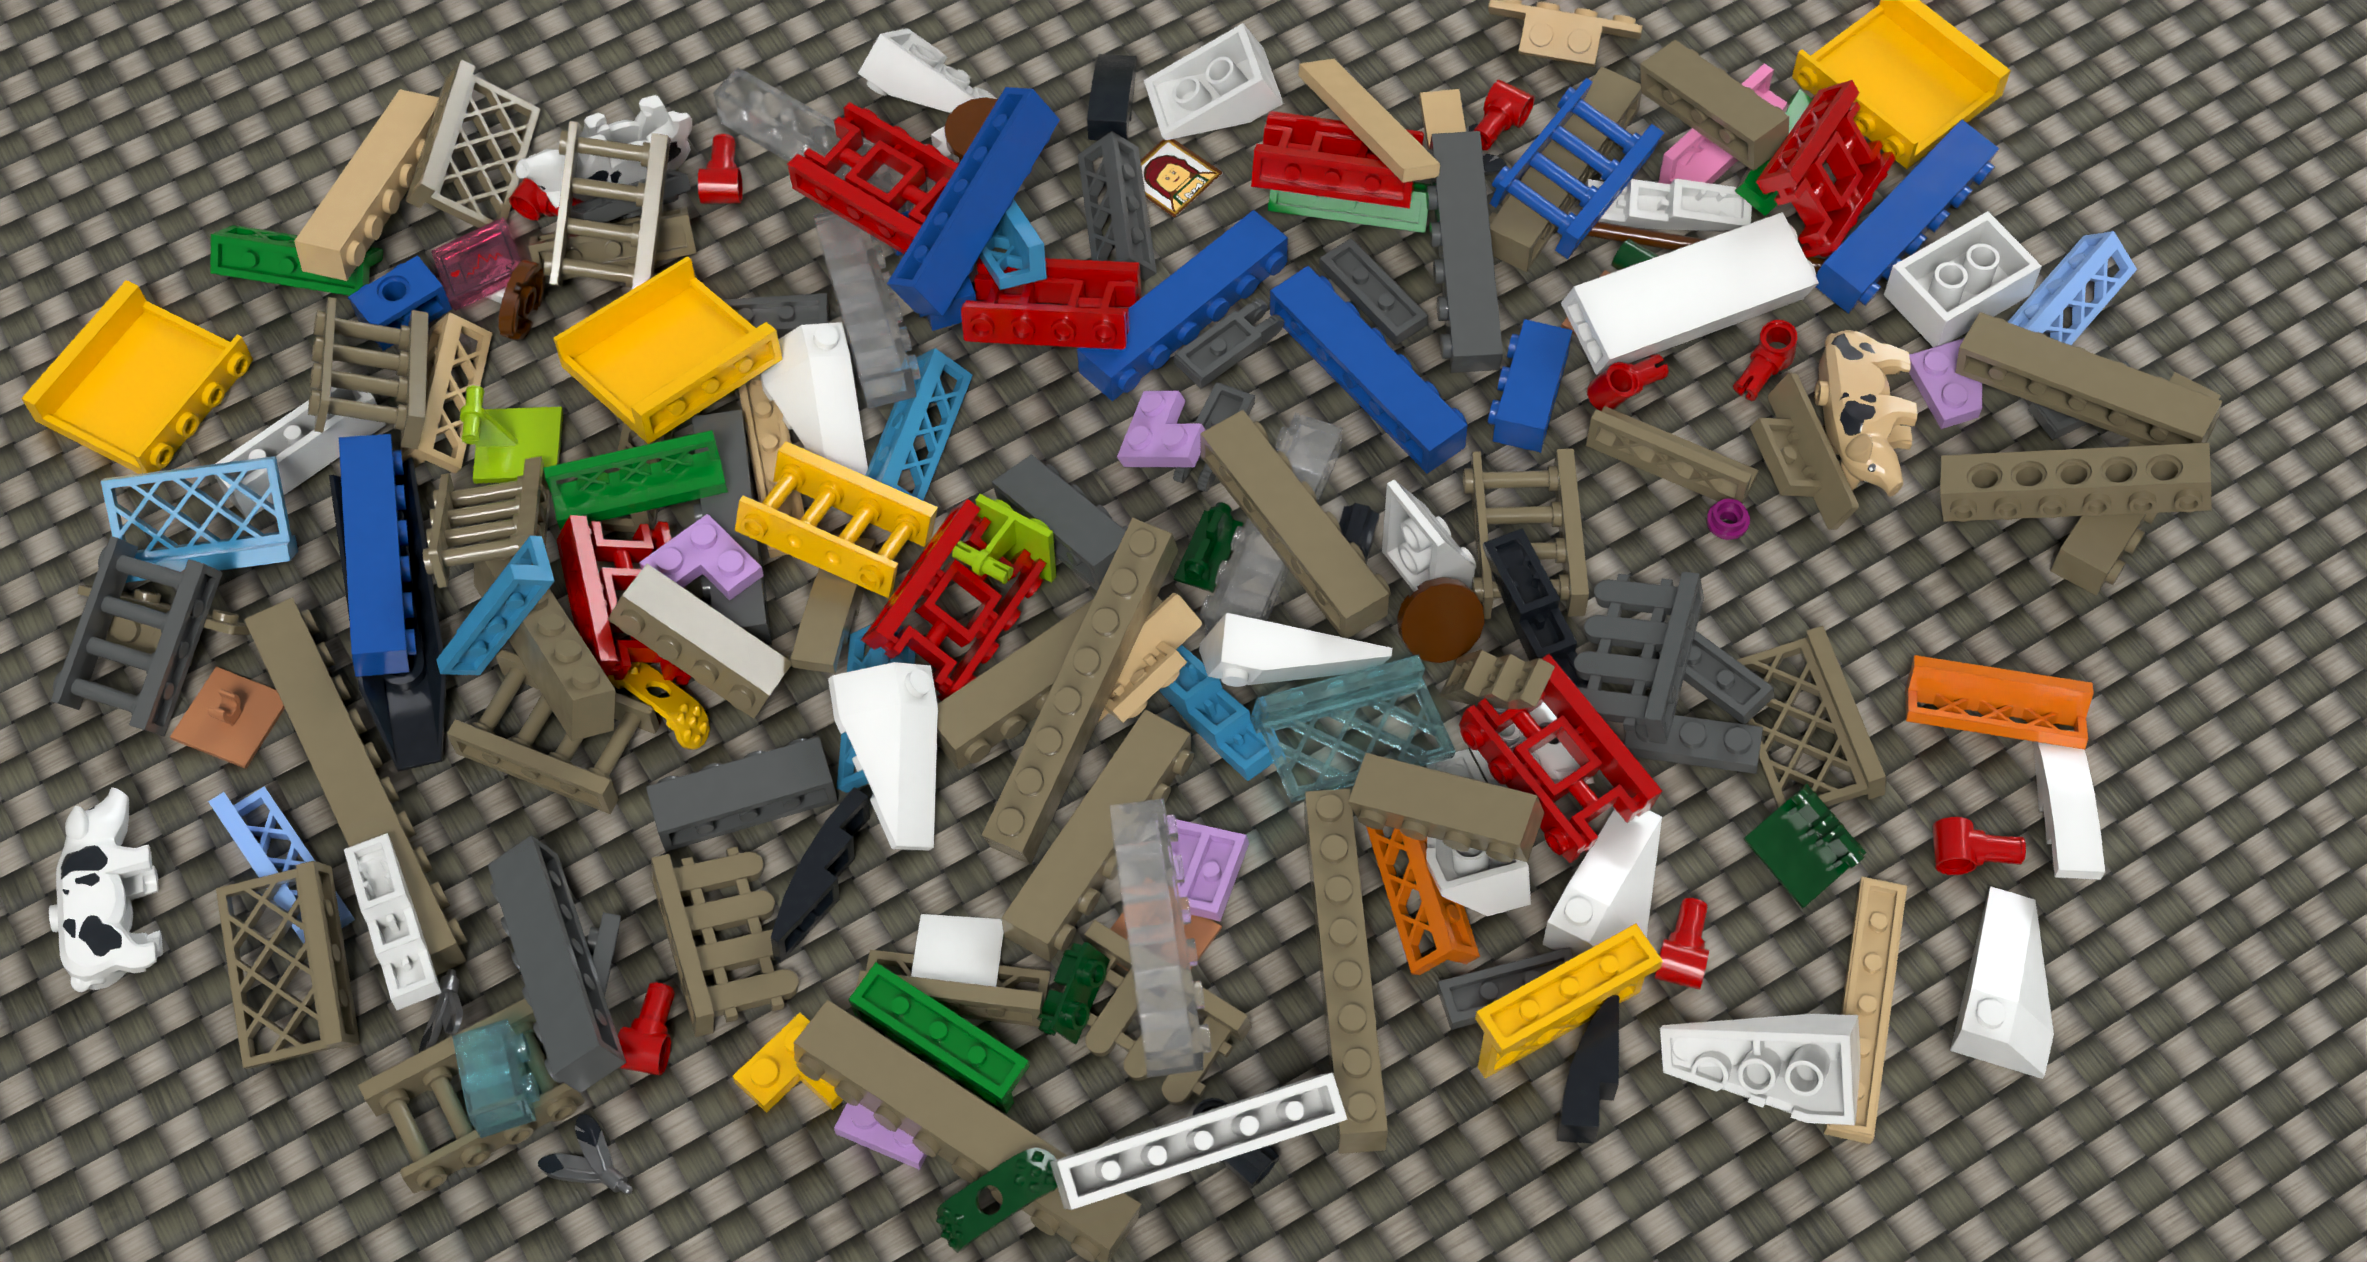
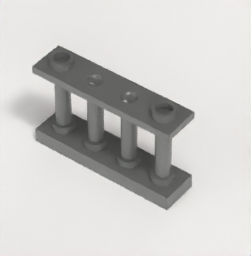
M110 536L107 547L102 550L99 556V569L64 666L55 677L53 684L54 693L51 701L80 710L84 698L131 712L132 717L129 726L165 736L223 572L188 559L185 569L181 572L135 558L137 546ZM128 574L176 588V595L170 611L165 613L121 600L120 596ZM113 616L160 629L162 634L156 651L149 654L106 641L105 638ZM98 657L145 670L147 676L141 692L136 696L91 682L90 679Z

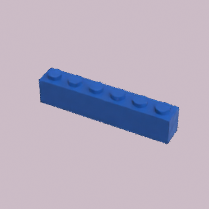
M1005 87L887 282V285L916 313L944 316L947 309L952 305L954 297L964 280L972 272L974 264L986 243L992 238L993 232L1005 211L1011 206L1013 198L1023 181L1030 174L1032 166L1042 149L1050 141L1051 134L1060 119L1034 89Z
M1961 119L1822 264L1816 274L1819 282L1816 288L1848 314L1859 302L1866 306L1881 289V286L1877 283L1883 277L1888 281L1893 265L1902 261L1901 258L1906 253L1911 256L1923 246L1928 239L1924 235L1927 230L1930 229L1935 233L1950 216V213L1946 210L1951 205L1958 209L1973 191L1969 187L1973 182L1981 185L1995 168L1990 162L1999 148Z
M1255 210L1251 211L1129 308L1130 330L1127 334L1125 349L1079 347L1077 349L1079 373L1111 401H1114L1124 392L1132 391L1142 377L1152 369L1162 367L1172 353L1182 345H1187L1196 339L1200 331L1212 321L1217 322L1222 319L1232 305L1241 298L1245 299L1252 295L1257 286L1267 277L1278 274L1287 263L1288 237Z
M1307 266L1270 290V315L1277 314L1284 320L1283 328L1426 474L1465 448L1468 425L1463 414L1456 408L1451 409L1440 398L1436 387L1429 381L1424 382L1413 371L1409 360L1402 354L1397 355L1387 345L1382 333L1376 328H1370L1360 318L1356 307L1350 302H1344L1334 292L1332 284L1326 277H1319Z
M391 434L339 437L351 653L355 677L409 672L408 655H417L415 630L406 629L405 619L414 618L412 592H404L403 582L411 581L409 556H401L400 546L409 545L407 521L398 520V511L406 510L404 485H396L395 478L397 475H404L402 451L393 450Z

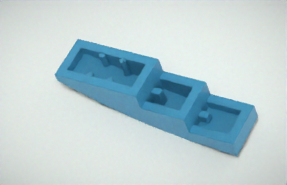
M1180 645L1176 650L1187 663L1179 670L1180 673L1177 679L1171 685L1160 688L1159 691L1189 725L1247 781L1251 780L1282 757L1279 745L1252 722L1249 710L1222 688L1220 679L1208 677L1204 663L1183 645Z

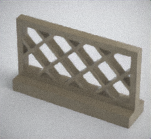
M461 59L445 78L406 202L418 208H421L426 202L499 237L502 234L499 229L502 228L504 231L511 204L509 197L516 190L520 179L516 175V166L521 159L526 158L540 108L473 75L475 66ZM475 90L485 95L491 107L479 110L471 96L472 91ZM513 109L527 116L525 125L514 128L506 111ZM496 114L504 131L492 134L483 117ZM473 120L482 137L469 141L461 125L464 122ZM509 138L516 151L515 156L504 158L496 141ZM486 144L495 162L482 165L473 148ZM463 151L472 168L459 172L452 159V154ZM499 169L507 184L506 187L495 190L486 172ZM476 175L485 193L472 196L463 179ZM453 182L462 200L455 202L440 195L442 185ZM490 200L497 213L496 220L494 221L483 216L477 203Z
M1823 626L1807 630L1806 638L1737 659L1738 662L1749 670L1753 669L1765 674L1764 681L1768 684L1775 678L1794 686L1786 704L1776 699H1772L1766 704V706L1781 712L1772 729L1756 723L1754 718L1745 724L1763 727V736L1768 737L1764 744L1763 741L1761 742L1759 763L1777 808L1786 802L1783 790L1789 779L1804 785L1808 784L1816 794L1818 791L1825 793L1818 795V797L1827 807L1866 795L1868 800L1885 795V773ZM1801 653L1806 667L1800 678L1778 670L1783 659ZM1809 675L1812 679L1813 684L1806 681ZM1801 690L1819 697L1821 704L1815 716L1793 707ZM1824 713H1826L1828 721L1821 719ZM1788 715L1810 724L1801 741L1779 732ZM1817 727L1835 735L1837 741L1830 754L1808 745ZM1774 741L1796 749L1788 767L1769 759L1768 752ZM1840 750L1842 752L1844 760L1837 757ZM1803 753L1825 762L1817 779L1794 770ZM1833 765L1850 772L1854 784L1837 789L1823 782ZM1775 772L1783 775L1780 782H1778Z
M310 861L297 864L296 869L216 888L243 1068L251 1069L329 1049H344L360 1045L332 866ZM296 881L298 898L290 910L286 911L274 903L272 899L282 884ZM267 888L263 895L257 891ZM248 893L259 900L247 920L243 922L234 916L232 896ZM267 907L284 917L271 939L254 929V926ZM300 912H301L302 921L297 918V916L299 915ZM292 924H295L304 931L305 943L296 956L279 946V943ZM236 925L241 928L238 933ZM249 934L266 945L252 967L243 962L240 955V947ZM274 951L291 962L277 984L260 973ZM307 957H308V963H309V965H307L306 963H304V961H305V959H306ZM299 968L311 976L312 988L303 1001L286 991ZM243 970H244L245 972H247V975L245 976V978H244V975H243ZM256 979L273 990L259 1012L248 1005L246 995ZM281 996L298 1007L285 1029L267 1018ZM314 1001H315L316 1010H314L313 1008H311V1006H312V1004L314 1003ZM307 1013L318 1021L321 1040L305 1044L293 1036V1033ZM250 1015L254 1018L252 1023L250 1021ZM264 1024L280 1036L269 1053L256 1055L253 1038ZM288 1041L294 1045L293 1047L283 1049Z

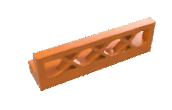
M1914 655L1905 689L1906 721L2085 749L2088 742L2086 717L2094 694L2093 683ZM1917 702L1933 704L1938 709L1917 707ZM1964 710L1977 711L1983 716H1971ZM2009 717L2022 718L2027 724L2016 723L2009 719ZM2053 724L2073 726L2075 732L2060 730Z
M1366 826L1411 974L1420 976L1446 960L1468 964L1479 958L1480 954L1465 907L1441 896L1427 867V838L1423 841L1415 840L1402 834L1400 829L1394 828L1390 839L1384 836L1383 830ZM1400 849L1406 851L1409 859L1403 878L1396 875L1394 868ZM1412 889L1419 891L1422 901L1416 918L1409 916L1406 907ZM1426 929L1432 933L1436 950L1422 957L1419 943Z

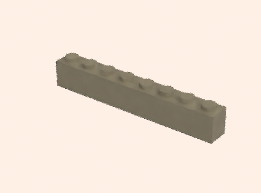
M1135 518L1131 519L982 833V837L991 848L1028 864L1032 863L1176 557L1178 548L1172 533Z
M1350 788L1305 792L1304 821L1330 1073L1334 1075L1347 1120L1335 1123L1338 1154L1385 1151L1388 1134L1353 811L1348 802L1351 794Z
M828 999L794 1041V1058L798 1069L803 1074L815 1081H819L822 1078L834 1086L837 1095L848 1104L857 1106L860 1103L872 1111L876 1121L886 1129L896 1132L899 1128L913 1137V1144L921 1152L930 1157L939 1155L951 1163L953 1171L967 1182L973 1183L1009 1158L1031 1148L1045 1149L1054 1155L1056 1159L1067 1157L1063 1152ZM987 1186V1188L992 1190L991 1195L994 1199L1002 1204L1000 1191L994 1186ZM1057 1188L1021 1210L1030 1215L1032 1223L1048 1235L1057 1233L1071 1242V1248L1085 1260L1094 1262L1097 1259L1100 1262H1110L1138 1221L1141 1203L1122 1193L1069 1210L1064 1209Z

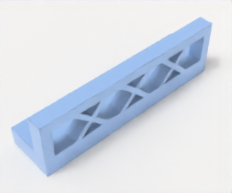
M2114 231L2085 235L2008 322L2033 332H2040L2042 334L2048 332L2050 333V338L2072 345L2135 273L2137 268ZM2111 256L2120 269L2113 278L2107 277L2108 259ZM2089 281L2095 282L2094 299L2091 303L2085 302L2086 284ZM2067 306L2073 307L2072 325L2068 329L2063 328V310Z
M265 786L235 805L231 803L225 792L208 801L259 878L278 873L276 868L283 869L282 872L296 869L297 864L315 861ZM265 803L270 811L265 827L246 825L242 817ZM276 822H278L282 830L275 829ZM254 836L261 837L260 843H258ZM271 838L291 841L286 859L270 858L266 855ZM298 853L303 861H296ZM289 883L282 884L273 898L276 904L286 911L290 910L298 898L297 890H290L288 887ZM336 892L341 928H343L355 919ZM300 912L299 915L297 916V918L302 921L301 912ZM292 924V928L304 944V931L295 924Z

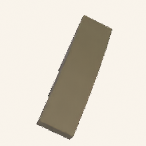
M859 537L855 545L874 552L876 541L875 539ZM819 568L790 660L793 668L836 673L842 645H847L853 618L859 614L865 590L864 587Z
M1478 650L1457 658L1439 696L1446 700L1475 706L1486 698L1493 708L1498 709L1533 708L1537 706L1555 666L1540 658L1525 662L1512 654L1497 658L1484 650Z

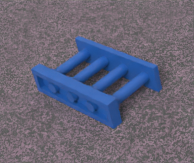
M1588 78L1582 82L1577 90L1570 87L1565 92L1557 105L1560 108L1558 113L1511 169L1505 165L1491 185L1496 188L1489 203L1493 207L1497 208L1506 195L1510 193L1558 227L1557 233L1562 235L1555 251L1566 259H1569L1626 188L1629 181L1634 178L1654 153L1664 135V132L1652 123L1642 136L1636 132L1632 135L1584 101L1593 83ZM1575 114L1623 148L1622 153L1626 156L1621 162L1616 159L1610 161L1563 128V126ZM1554 140L1602 174L1600 179L1605 182L1599 189L1593 185L1589 188L1541 153ZM1531 166L1580 201L1579 206L1583 209L1577 216L1572 212L1568 215L1521 182L1520 178Z

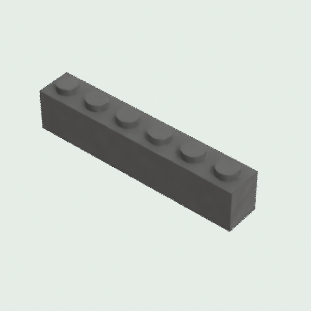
M1480 131L1432 134L1430 148L1426 150L1440 163L1438 177L1431 178L1432 186L1426 187L1427 209L1434 210L1435 222H1430L1431 247H1438L1439 259L1433 260L1434 283L1442 284L1443 296H1437L1438 321H1445L1446 334H1441L1440 336L1442 359L1449 358L1450 373L1499 370L1503 349Z
M742 409L692 417V434L713 430L728 490L727 493L700 498L701 503L694 504L695 521H698L706 514L711 516L762 566L763 571L762 578L731 600H728L702 575L701 583L705 601L711 600L712 608L765 644L772 645L761 544L759 541L735 531L740 498L744 495L755 500L750 450ZM705 447L696 450H691L688 453L696 454L700 452L709 451L708 447Z
M531 835L488 864L493 880L490 888L493 896L500 903L504 917L501 918L502 927L511 938L514 952L511 954L512 960L521 972L525 986L522 988L524 998L532 1007L536 1022L533 1024L534 1031L545 1048L547 1059L544 1061L545 1067L549 1075L557 1083L564 1082L581 1093L624 1065L626 1060L558 854Z

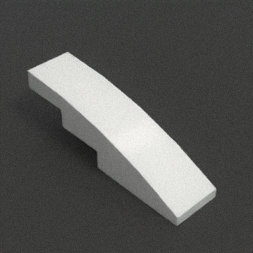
M1676 178L1671 184L1631 179L1626 188L1598 222L1659 230H1734L1751 224L1752 205L1735 192L1736 187ZM1588 179L1585 185L1589 188L1593 185L1599 189L1604 181Z
M2033 741L2039 811L2044 812L2047 844H2052L2054 877L2101 880L2105 873L2101 830L2085 750Z
M388 833L344 849L360 910L367 922L374 951L382 966L390 999L396 1011L440 994V986L424 935Z

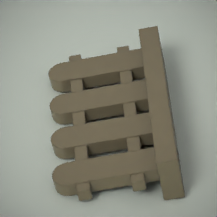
M738 847L726 849V857L694 864L693 857L681 859L682 867L673 868L669 854L651 858V880L695 1037L714 1033V1017L724 1015L727 1023L738 1020L737 1012L770 1004L772 1012L784 1009L783 1001L793 998L798 991L799 980L793 971L788 969L774 971L772 961L775 959L771 944L773 929L762 931L760 921L769 919L774 913L775 899L772 894L764 890L751 892L748 882L756 881L761 877L763 873V860L755 852L739 854ZM736 886L737 896L705 903L704 892ZM690 896L693 906L684 907L682 897ZM747 924L749 935L719 942L716 941L714 932ZM701 935L704 945L695 947L693 937ZM759 964L760 975L728 982L726 971ZM713 975L715 985L707 987L704 977Z
M1094 920L1084 935L1090 945L1110 959L1104 982L1106 981L1117 988V990L1098 1017L1089 1012L1087 1026L1090 1027V1030L1085 1038L1089 1051L1093 1055L1101 1057L1108 1055L1116 1044L1129 1053L1124 1059V1070L1135 1081L1147 1079L1154 1069L1167 1076L1162 1085V1093L1166 1101L1172 1105L1179 1106L1186 1103L1192 1094L1201 1098L1207 1089L1201 1083V1080L1219 1054L1227 1058L1233 1049L1232 1045L1227 1043L1230 1036L1232 1035L1242 1042L1251 1029L1252 1025L1248 1015ZM1117 963L1130 970L1125 978L1113 971ZM1155 987L1167 994L1163 1002L1151 995ZM1142 1005L1155 1012L1137 1041L1125 1035L1124 1032ZM1192 1012L1205 1018L1201 1026L1189 1019ZM1183 1030L1193 1036V1039L1174 1066L1162 1057L1179 1031Z

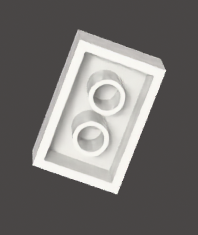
M1987 211L1893 265L1884 296L1932 347H1937L1950 343L1967 333L1980 312L1994 317L2030 296L2042 266Z

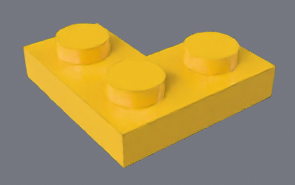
M801 1013L795 1016L732 1076L735 1084L766 1113L799 1081H802L832 1110L843 1101L835 1092L834 1086L822 1078L819 1081L810 1079L796 1065L794 1041L810 1022Z

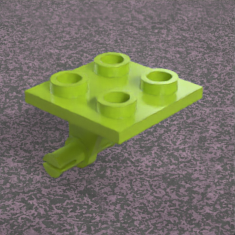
M476 385L466 388V403L460 409V420L463 422L461 439L466 444H475L476 446L473 469L474 484L516 481L518 476L523 475L525 459L542 456L544 467L559 464L563 423L562 407L484 409L482 407L484 389Z
M979 494L975 499L976 506L981 509L977 516L981 519L986 517L991 521L981 536V539L988 546L978 551L963 541H959L957 543L958 547L955 546L953 549L952 557L970 565L972 572L979 576L987 574L1006 584L1013 574V567H1009L998 560L1003 556L1011 561L1015 554L1026 549L1031 553L1029 557L1032 560L1036 561L1041 558L1047 563L1039 576L1052 583L1056 578L1053 531L1041 520L1036 518L1029 519L1015 512L1004 501L992 500Z

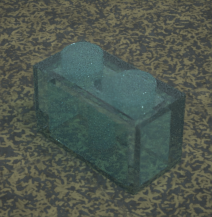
M505 1019L452 1036L468 1117L480 1138L537 1121L533 1102L539 1101L540 1095L534 1075L526 1073L524 1062L531 1060V1053L524 1033L516 1035L509 1020Z

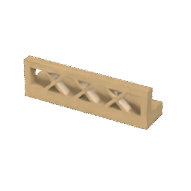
M450 312L430 328L427 343L425 422L418 450L401 447L403 463L408 458L413 457L415 468L426 460L453 473L461 470L467 446L461 439L463 422L459 420L451 423L443 409L445 401L453 399L460 412V409L466 403V388L472 385H481L492 332ZM460 333L478 341L474 353L467 355L459 341ZM461 365L469 380L468 385L459 389L451 375L452 368ZM445 434L453 448L451 457L433 449L436 436Z

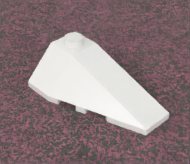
M908 28L881 33L858 74L868 80L867 86L878 94L884 96L888 94L949 113L958 105L971 99L984 97L996 99L984 89H973L969 86L971 77L966 72L946 66L944 62L947 56Z
M842 322L801 325L778 339L782 360L759 374L763 391L770 401L774 400L783 414V422L789 430H794L805 450L866 475L868 470L851 358Z
M1231 613L1224 614L1200 642L1199 648L1208 677L1221 679L1222 683L1234 687L1377 671L1392 656V648Z
M893 662L831 676L828 678L834 720L840 734L847 733L856 753L852 761L857 772L863 770L873 791L870 801L891 848L931 850L934 848L938 705L931 666Z
M1469 749L1427 760V768L1485 782ZM1427 837V867L1442 897L1486 916L1531 904L1529 865L1527 862L1513 859L1511 863L1500 862L1489 857L1485 851L1469 848L1467 852L1458 851L1446 846L1442 840Z
M1615 809L1613 810L1599 833L1598 839L1593 847L1589 849L1547 922L1542 945L1555 951L1570 947L1573 957H1576L1634 924L1639 926L1647 938L1662 816L1648 810L1640 817L1636 815L1634 819L1626 823Z
M1990 886L1950 1051L2043 1079L2054 1031L2036 900Z
M1801 1014L1661 1026L1663 1073L1714 1091L1723 1089L1749 1099L1748 1103L1762 1108L1766 1104L1791 1113V1118L1805 1123L1855 1125L1861 1061L1858 1015Z

